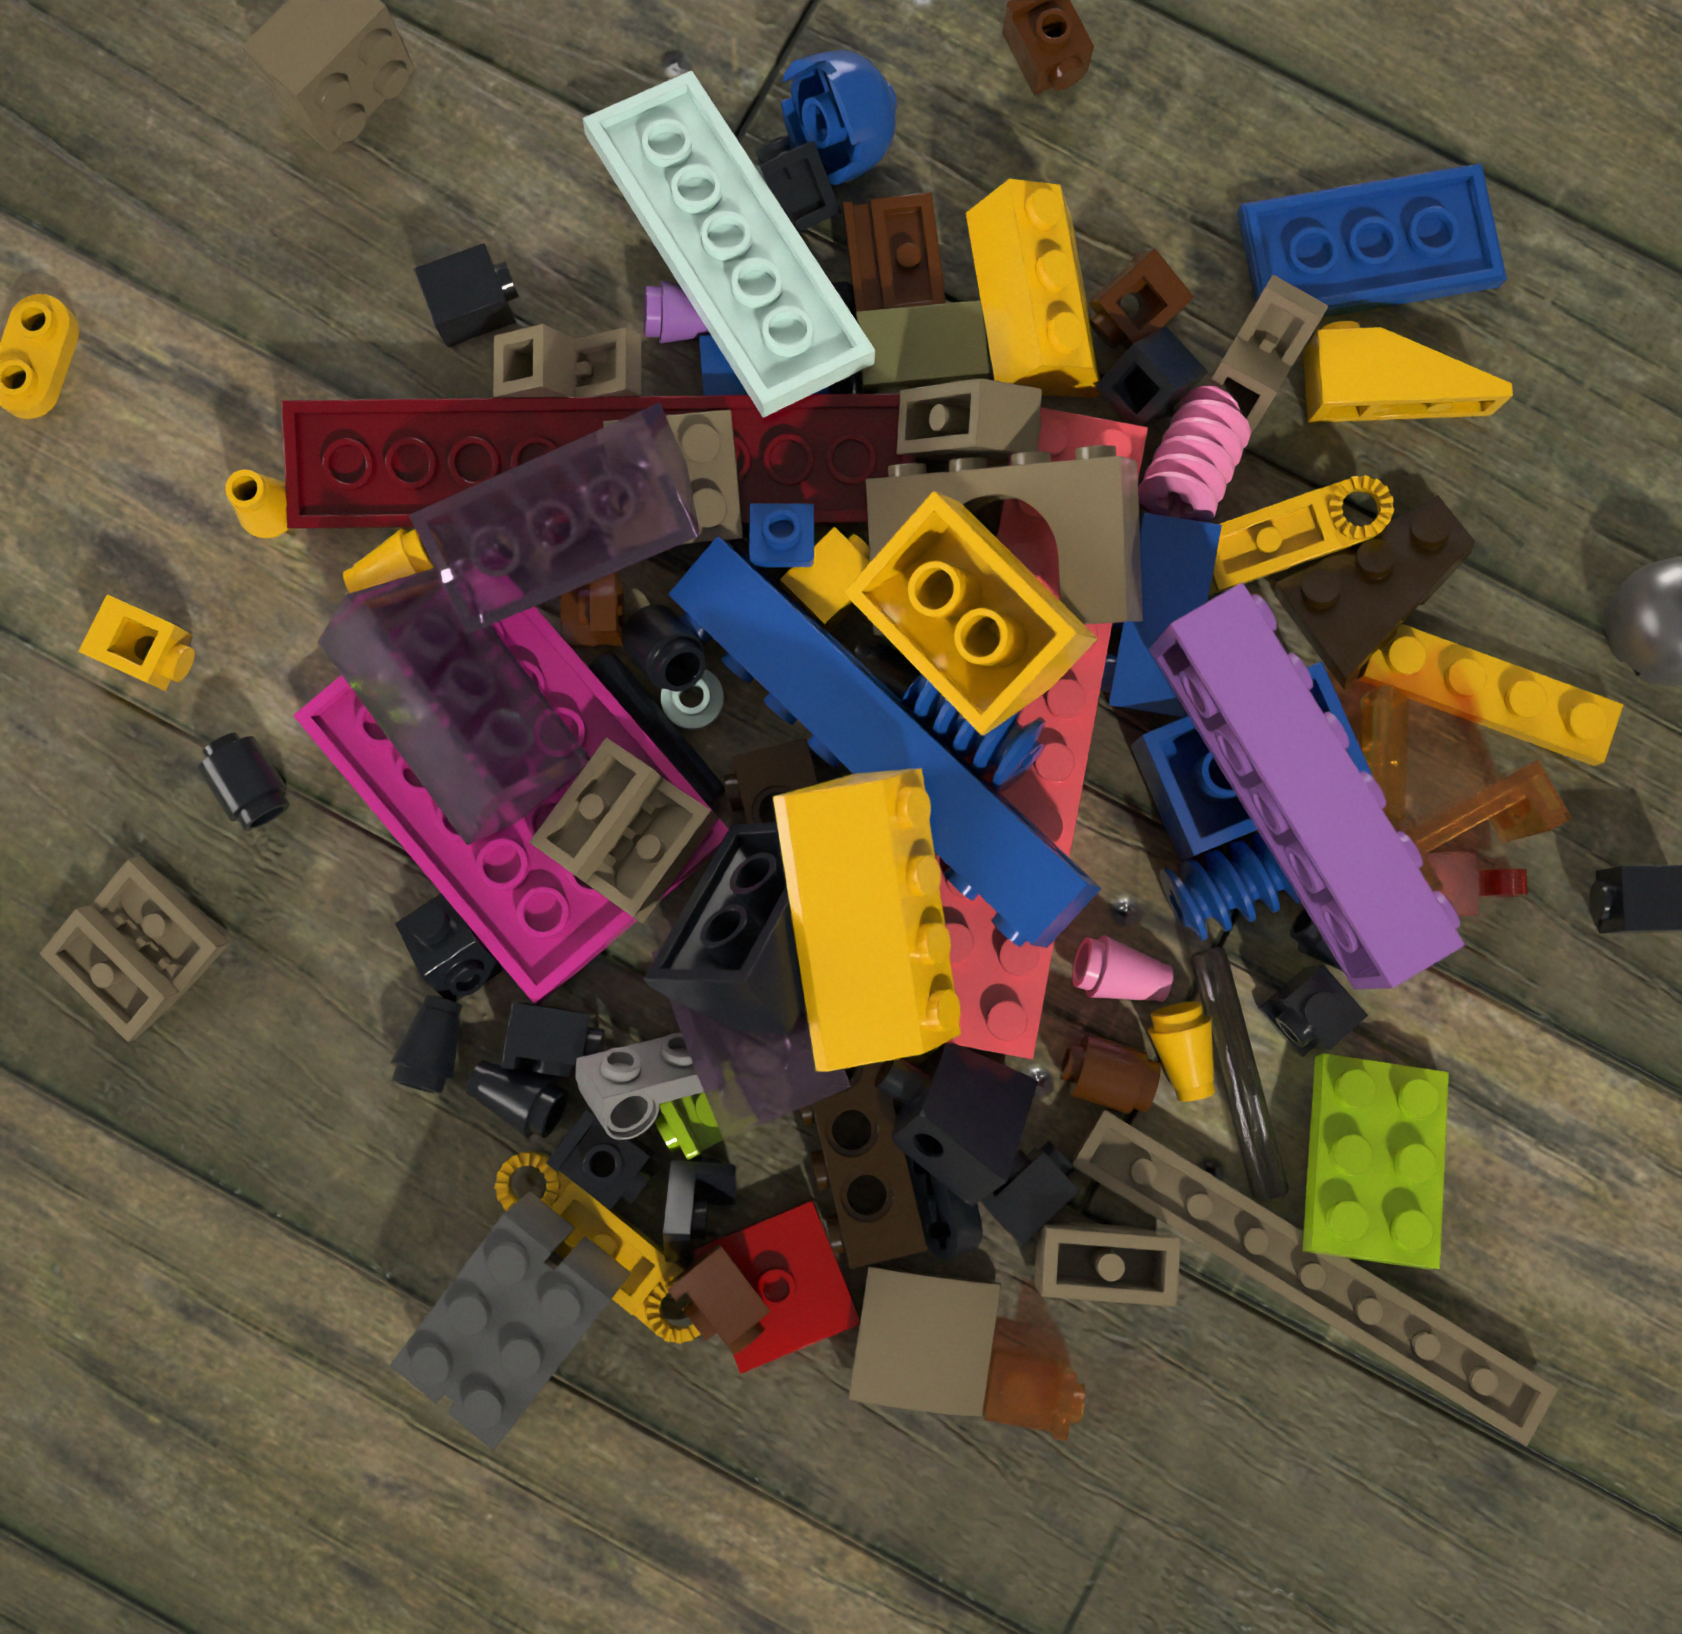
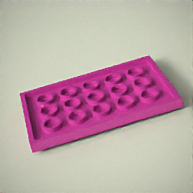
M488 552L293 715L536 1005L543 1003L638 921L529 843L607 737L644 762L665 780L713 812ZM720 819L661 900L716 853L729 830Z

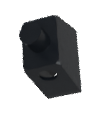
M944 1043L918 1066L904 1057L887 1060L883 1063L875 1078L874 1087L902 1103L891 1133L893 1142L898 1148L971 1206H974L1007 1182L1038 1081L954 1043Z

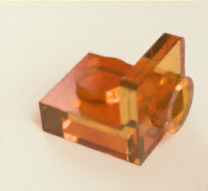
M992 1350L983 1417L985 1421L1050 1431L1053 1439L1067 1441L1070 1423L1080 1424L1082 1419L1085 1385L1084 1383L1076 1382L1077 1374L1069 1362Z

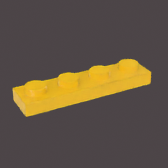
M1404 624L1398 627L1396 635L1382 650L1378 649L1362 666L1357 679L1592 766L1605 762L1624 705Z

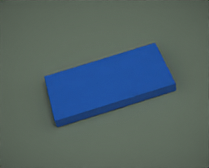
M1482 163L1241 204L1237 212L1255 303L1272 275L1328 305L1322 318L1499 288L1507 280Z

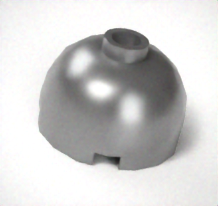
M1680 556L1650 563L1636 570L1623 581L1619 590L1612 594L1606 606L1604 629L1611 652L1619 662L1626 660L1632 669L1641 673L1637 677L1648 683L1668 686L1682 684V557Z

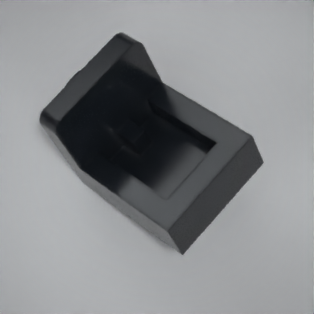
M442 893L395 923L421 977L444 999L457 1002L463 997L478 991L487 981L502 971L499 961Z

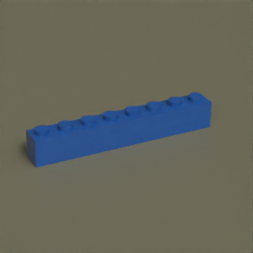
M717 536L668 595L685 610L680 616V620L704 642L708 643L714 638L727 651L721 658L722 662L738 677L749 684L755 678L770 693L765 697L764 702L780 718L790 725L799 720L813 734L807 741L808 745L827 763L836 768L842 762L854 774L922 768L925 791L929 796L931 804L929 820L934 852L950 866L944 872V876L959 892L970 900L974 901L980 895L997 912L991 919L992 923L1014 944L1022 947L1028 941L1033 946L1048 948L1102 889L1001 793L994 791L992 785L983 776L977 775L964 758L955 755L953 748L946 741L938 739L930 726L917 720L914 712L908 706L901 704L902 700L771 577L760 567L751 566L749 557L742 550Z

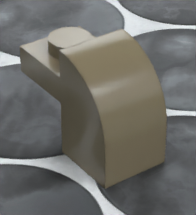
M1275 275L1271 276L1207 385L1217 386L1234 398L1239 405L1241 414L1248 420L1252 432L1276 396L1289 370L1328 308V305Z
M540 324L494 336V398L641 396V334L627 327L575 339L545 324Z

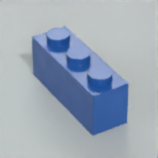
M1144 513L1140 529L1143 621L1112 623V628L1121 629L1122 634L1118 655L1109 653L1106 655L1100 691L1111 692L1109 706L1178 718L1186 717V711L1150 654L1149 648L1171 623L1208 602L1222 525Z

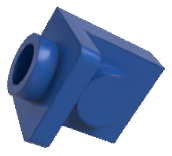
M750 504L749 560L751 566L811 567L814 564V504Z

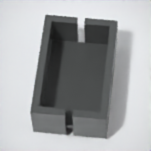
M530 1191L503 1214L389 1365L434 1403H437L446 1395L454 1402L447 1413L493 1451L631 1275L629 1270L586 1236L560 1265L556 1266L548 1258L569 1237L575 1227Z

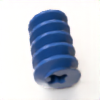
M922 673L910 685L903 696L902 705L907 706L916 703L914 715L917 720L927 723L936 719L933 732L938 739L947 740L955 737L952 746L955 755L965 758L975 754L972 769L977 775L984 776L996 770L992 780V789L997 793L1003 792L1014 784L1033 765L1045 747V744L1039 742L1038 738L1046 721L1039 717L1022 726L1018 721L1024 708L986 735H981Z
M1259 832L1251 836L1250 847L1240 840L1228 844L1227 858L1216 849L1206 852L1203 859V868L1197 861L1191 858L1184 860L1180 864V878L1167 867L1160 870L1162 888L1176 920L1184 928L1189 926L1201 941L1208 938L1207 919L1211 917L1216 920L1225 932L1232 929V909L1237 908L1248 922L1256 920L1255 900L1261 899L1272 913L1279 911V891L1285 890L1296 904L1301 903Z

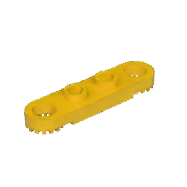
M1354 476L1220 523L1222 527L1209 596L1231 589L1242 582L1245 584L1376 537L1388 526L1394 512L1393 496H1391L1387 485L1385 486L1380 480L1370 476ZM1364 492L1373 497L1378 508L1374 522L1360 527L1346 521V517L1342 515L1343 510L1341 507L1344 498L1348 494Z
M524 1151L510 1157L502 1164L496 1175L494 1189H496L497 1200L500 1201L505 1211H508L520 1200L512 1188V1178L515 1172L522 1166H533L540 1169V1172L545 1175V1180H547V1190L540 1200L575 1227L569 1237L554 1252L565 1259L586 1236L631 1272V1275L612 1298L617 1304L638 1318L657 1337L660 1336L668 1343L682 1344L692 1341L700 1335L693 1323L686 1326H675L669 1323L662 1313V1300L669 1293L664 1285L686 1269L682 1264L665 1262L664 1250L615 1209L612 1208L610 1210L559 1170L555 1171L547 1165L546 1162L550 1158L549 1155L539 1151Z

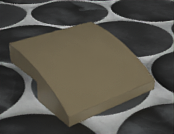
M606 737L529 843L643 924L720 818L710 809L665 780L654 769Z
M143 856L127 859L91 905L76 908L39 954L127 1042L138 1038L202 976L230 942Z
M871 1264L868 1267L849 1400L915 1411L982 1417L1001 1283L941 1272L933 1275Z

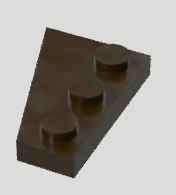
M1438 495L1391 520L1388 526L1376 537L1333 552L1277 582L1275 597L1345 690L1359 675L1360 668L1378 649L1382 650L1396 635L1398 627L1419 605H1424L1470 556L1475 540Z

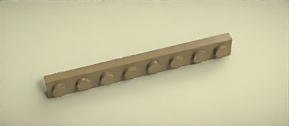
M1101 1108L1070 1160L1074 1168L1525 1446L1529 1444L1559 1390L1553 1384L1345 1257L1303 1252L1302 1230L1105 1109Z

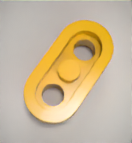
M33 294L20 300L13 307L0 341V406L19 418H38L48 413L55 406L78 342L79 324L75 315L53 296ZM46 316L43 327L32 331L34 322L38 318ZM26 373L24 384L17 389H12L14 379L18 375Z

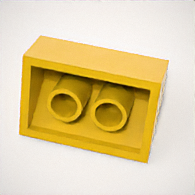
M1008 179L966 212L994 380L1042 389L1041 395L1096 398L1101 395L1095 388L1101 381L1092 328L1089 322L1090 317L1072 217L1061 185Z
M936 491L929 495L844 591V594L981 735H986L1051 689L1098 639L960 501Z

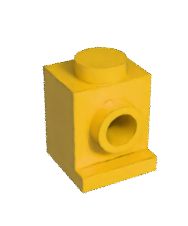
M108 594L78 651L165 692L171 680L180 682L186 677L195 657L194 649L188 646L193 637L192 634ZM150 642H153L146 658H144L145 647Z

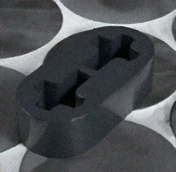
M905 1153L925 1242L930 1251L938 1258L946 1260L977 1249L983 1234L978 1204L971 1206L964 1202Z

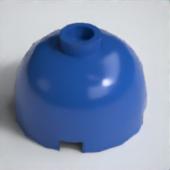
M844 49L815 53L794 60L785 71L783 82L792 80L791 98L782 100V115L787 134H789L792 143L814 140L830 185L841 184L871 170L890 149L895 133L897 99L891 84L886 81V78L869 59Z

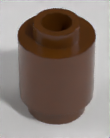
M1088 1033L1084 1035L1080 1044L1069 1043L1060 1069V1079L1069 1082V1096L1127 1114L1133 1109L1143 1112L1148 1111L1154 1100L1161 1074L1160 1062L1148 1059L1146 1051Z

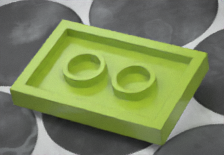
M1326 1053L1315 1057L1303 1252L1428 1270L1440 1269L1449 1072Z

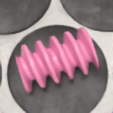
M1199 386L1189 390L1181 398L1178 410L1173 414L1170 426L1162 437L1161 445L1156 449L1152 463L1145 471L1143 482L1138 486V500L1149 513L1207 523L1214 518L1218 502L1225 495L1227 484L1233 477L1235 466L1240 462L1243 448L1248 445L1252 432L1248 420L1240 412L1238 403L1229 393L1217 386Z

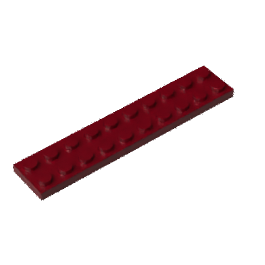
M900 393L811 394L764 418L749 395L281 400L287 528L612 526L614 523L603 421L731 410L742 524H750V504H814V523H868L866 479L888 477V466L915 463V457L897 455Z

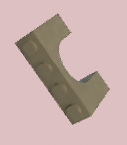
M1100 445L1076 448V460L1051 462V452H1024L1012 454V466L988 468V458L949 460V472L927 473V465L921 463L888 466V477L866 479L870 562L933 491L960 501L973 515L995 502L1007 499H1020L1035 508L1049 524L1058 549L1060 601L1084 625L1143 621L1137 461L1123 456H1116V446ZM873 624L874 636H882V635H884V634Z

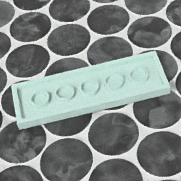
M692 70L583 118L587 139L763 418L874 365V347Z

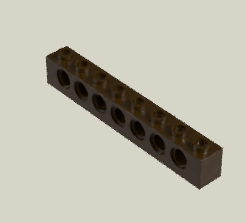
M807 738L733 755L735 773L724 775L732 812L744 810L747 824L762 823V810L769 801L773 800L774 796L817 785L818 782ZM803 1006L790 1033H783L789 1061L802 1060L807 1085L797 1087L796 1092L804 1126L816 1123L822 1149L811 1151V1158L819 1190L831 1187L837 1213L826 1215L825 1217L834 1255L846 1252L849 1267L852 1269L927 1251L905 1152L894 1144L891 1136L897 1119L892 1097L874 1087L875 1078L883 1065V1061L856 1066L853 1076L845 1082L832 1083L826 1080L820 1071H816L808 1016ZM847 1110H856L863 1113L871 1124L868 1138L857 1146L842 1144L837 1140L833 1132V1123L836 1117ZM872 1175L882 1181L886 1188V1193L883 1201L877 1207L861 1209L850 1201L847 1191L851 1182L857 1177Z

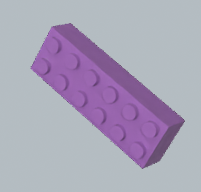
M1242 582L1171 623L1149 648V652L1354 989L1394 988L1465 946L1456 931V928L1460 926L1458 914L1450 901L1441 892H1433L1419 870L1423 866V860L1416 845L1403 831L1396 832L1382 810L1386 806V800L1381 788L1369 773L1365 771L1359 772L1345 749L1349 747V739L1341 723L1332 713L1325 712L1323 714L1309 691L1313 687V682L1308 669L1296 654L1289 653L1287 655L1273 631L1276 630L1277 624L1270 607L1258 594L1251 596Z

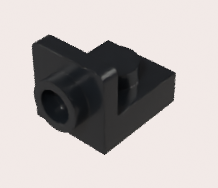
M789 134L755 148L758 159L752 163L798 233L841 213L814 140L792 143Z
M695 1157L688 1161L671 1160L663 1228L665 1262L692 1264L694 1239L706 1240L709 1204L730 1206L736 1204V1165L722 1163L720 1160L711 1157Z

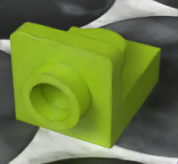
M730 1062L723 1065L721 1088L659 1104L663 1114L655 1119V1123L664 1142L672 1153L682 1149L689 1160L705 1149L760 1119Z

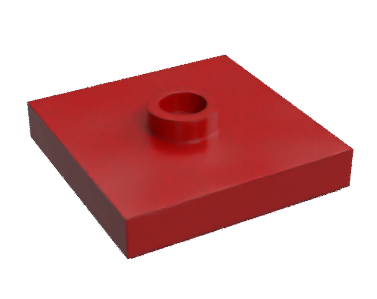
M813 1199L693 1248V1255L695 1260H697L715 1244L720 1245L771 1311L760 1320V1323L765 1328L763 1333L746 1348L733 1355L740 1374L860 1325V1315L836 1255L833 1253L832 1245Z

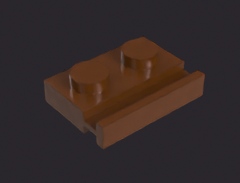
M932 192L871 199L870 203L853 205L852 201L843 202V217L854 294L855 315L859 311L946 303Z

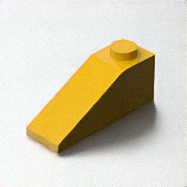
M1354 321L1330 323L1315 333L1303 351L1308 423L1491 416L1513 396L1512 383L1382 327L1360 328V324Z

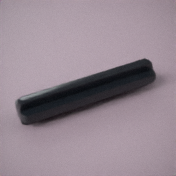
M607 651L598 656L588 668L709 807L713 805L725 793V787L618 656L612 651Z

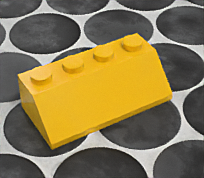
M922 768L856 773L774 796V807L816 1071H833L924 1054L960 1036L959 1020L961 1007L953 982L949 955L951 939L944 921L939 887L941 871L935 859L929 820L931 804L929 796L925 791Z

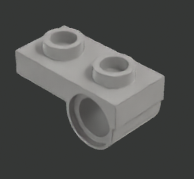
M696 1029L576 1058L575 1079L578 1082L580 1093L606 1133L613 1139L627 1140L642 1134L654 1123L659 1112L660 1103L721 1088L724 1066Z

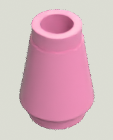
M1106 935L1100 936L1098 940L1086 937L1080 944L1075 957L1072 981L1074 987L1084 989L1086 995L1091 998L1164 1002L1171 990L1173 968L1171 965L1161 963L1159 960Z

